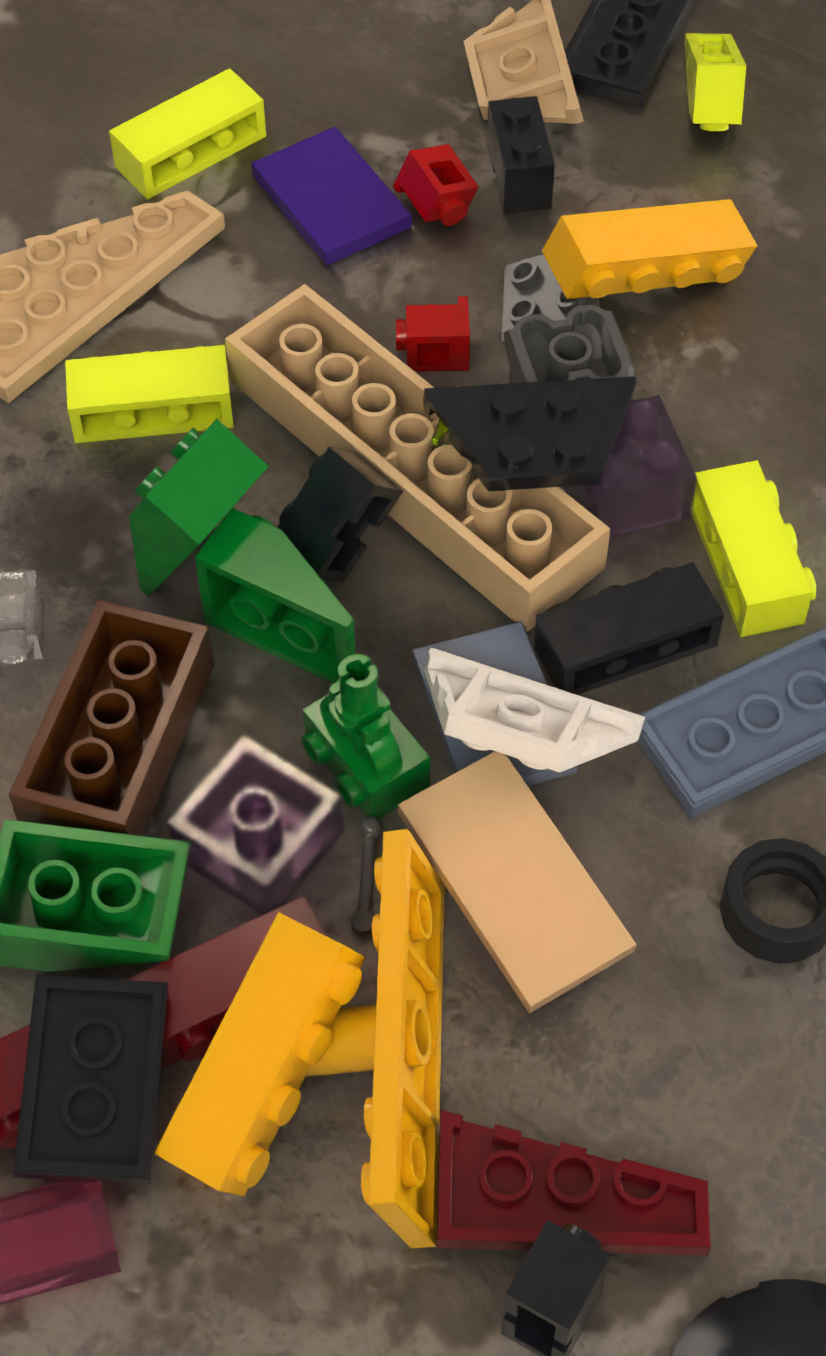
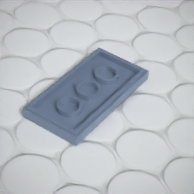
M826 626L639 714L644 716L645 720L637 742L691 819L826 753Z

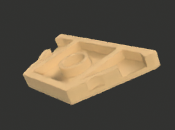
M532 0L516 13L514 9L509 7L495 17L489 26L480 28L463 41L483 120H488V101L537 96L543 122L573 124L584 122L551 0Z

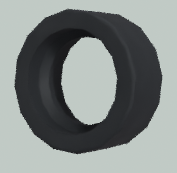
M785 838L761 840L742 850L729 866L720 902L724 927L736 945L755 958L778 964L803 961L821 951L826 944V856L806 843ZM781 874L793 877L806 885L816 897L818 902L816 916L809 924L803 927L784 929L769 925L756 917L746 905L744 895L747 885L751 880L761 875Z

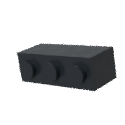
M691 562L674 569L671 567L659 569L647 578L623 586H609L601 590L597 595L573 603L563 602L550 607L536 617L534 648L555 688L579 695L717 647L724 613L695 563Z

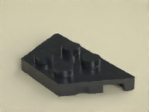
M635 376L424 388L423 406L429 416L435 413L450 432V443L462 457L467 458L472 463L473 472L488 491L598 485L602 480L612 448L621 430L623 419L632 401L637 381Z

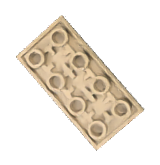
M494 751L398 804L399 816L529 1014L635 951L637 944L507 755Z

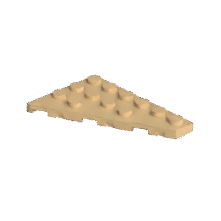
M187 190L167 196L156 203H144L131 207L132 215L100 224L99 219L94 218L58 229L57 232L50 235H38L24 239L25 247L0 254V398L9 404L224 230V214Z

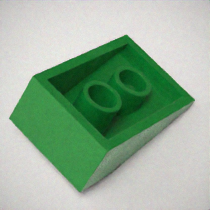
M218 419L202 435L193 427L170 452L178 460L166 473L157 466L134 491L142 500L130 513L129 522L139 587L148 597L200 545L269 467Z
M232 508L195 556L205 623L326 681L335 683L339 679L338 666L345 657L355 654L354 619L282 530L276 528L269 520L263 517L250 516Z
M4 819L0 834V966L52 972L169 961L190 853V842Z

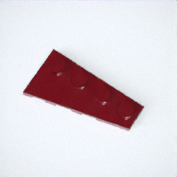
M441 1110L437 1248L530 1251L546 1221L549 1220L561 1228H564L566 1224H572L588 1231L600 1241L602 1245L601 1250L606 1253L708 1256L711 1249L708 1181L627 1159H622L620 1162L586 1154V1148L563 1142L560 1143V1146L522 1137V1131L496 1124L494 1129L463 1121L462 1115Z

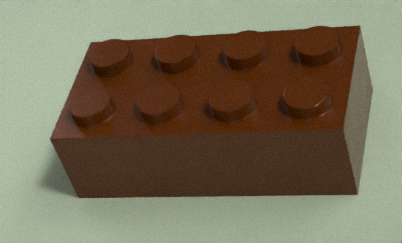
M97 600L9 793L17 821L144 836L214 666L208 626Z

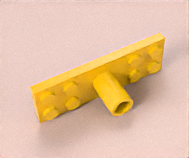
M402 829L383 832L382 857H377L374 864L375 882L381 894L380 914H375L372 919V938L378 952L376 1004L341 1007L330 1027L332 1036L329 1047L322 1059L317 1064L310 1066L305 1077L374 1071L373 1097H367L364 1103V1124L366 1132L371 1138L370 1162H365L361 1170L362 1195L366 1204L412 1249L437 1247L445 885L410 831Z

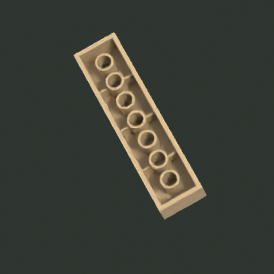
M303 284L225 338L230 382L318 456L324 454L329 446L357 452L401 488L403 493L388 515L515 623L522 622L526 632L536 626L538 614L544 613L556 604L565 602L606 569L610 528L559 487L488 491L473 472L472 463L467 458L462 457L450 443V432L435 413L429 416L424 409V388L435 387L306 284Z

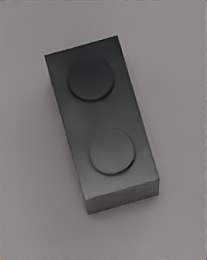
M537 96L488 101L487 148L493 173L495 172L497 177V190L503 214L552 209L555 164Z
M329 446L326 452L319 456L309 470V478L295 500L291 501L283 509L277 528L284 532L321 579L344 582L367 547L360 540L370 524L373 527L380 528L403 493V490L359 453Z
M547 1220L506 1292L504 1310L507 1312L503 1317L501 1334L538 1356H569L601 1298L610 1255L601 1250L602 1245L600 1241L591 1233L578 1226L566 1224L564 1228H561Z

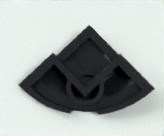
M775 1279L759 1282L758 1287L743 1291L730 1298L722 1296L706 1307L689 1324L677 1341L671 1356H825L826 1284L798 1279Z

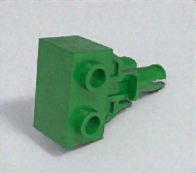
M352 654L340 662L338 666L339 679L331 684L329 694L302 709L305 734L301 736V743L308 757L316 766L320 767L325 764L334 775L336 789L343 801L351 809L359 806L367 817L372 816L380 819L396 809L399 803L430 787V756L390 709V700L377 686L378 670L376 665L373 664L371 666V659L364 654Z

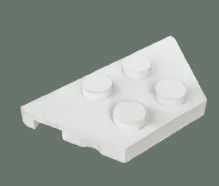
M430 648L424 672L443 733L462 740L470 748L483 751L493 750L517 758L521 763L530 768L539 770L550 769L560 773L639 740L645 720L644 716L441 650Z

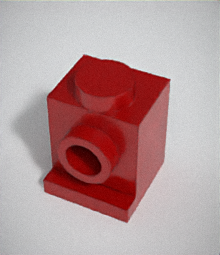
M449 144L410 150L393 184V188L397 193H406L425 223L441 220L445 226H452L466 216L468 207L479 188Z
M458 296V304L406 305V319H395L396 351H406L407 366L415 372L469 371L470 323L468 296Z

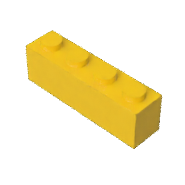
M726 199L563 215L557 222L542 252L566 299L584 297L601 298L609 294L625 292L643 293L650 289L675 286L677 288H685L692 284L709 282L726 283L734 280L743 272L744 265L757 248V244L732 200Z
M278 912L154 1154L217 1191L245 1197L248 1189L260 1181L270 1161L268 1149L280 1126H284L291 1120L299 1106L301 1099L299 1088L310 1066L317 1064L325 1055L332 1036L330 1027L341 1005L347 1004L356 994L362 979L360 968L366 957Z

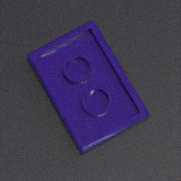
M336 126L251 162L253 177L326 266L412 228V215Z

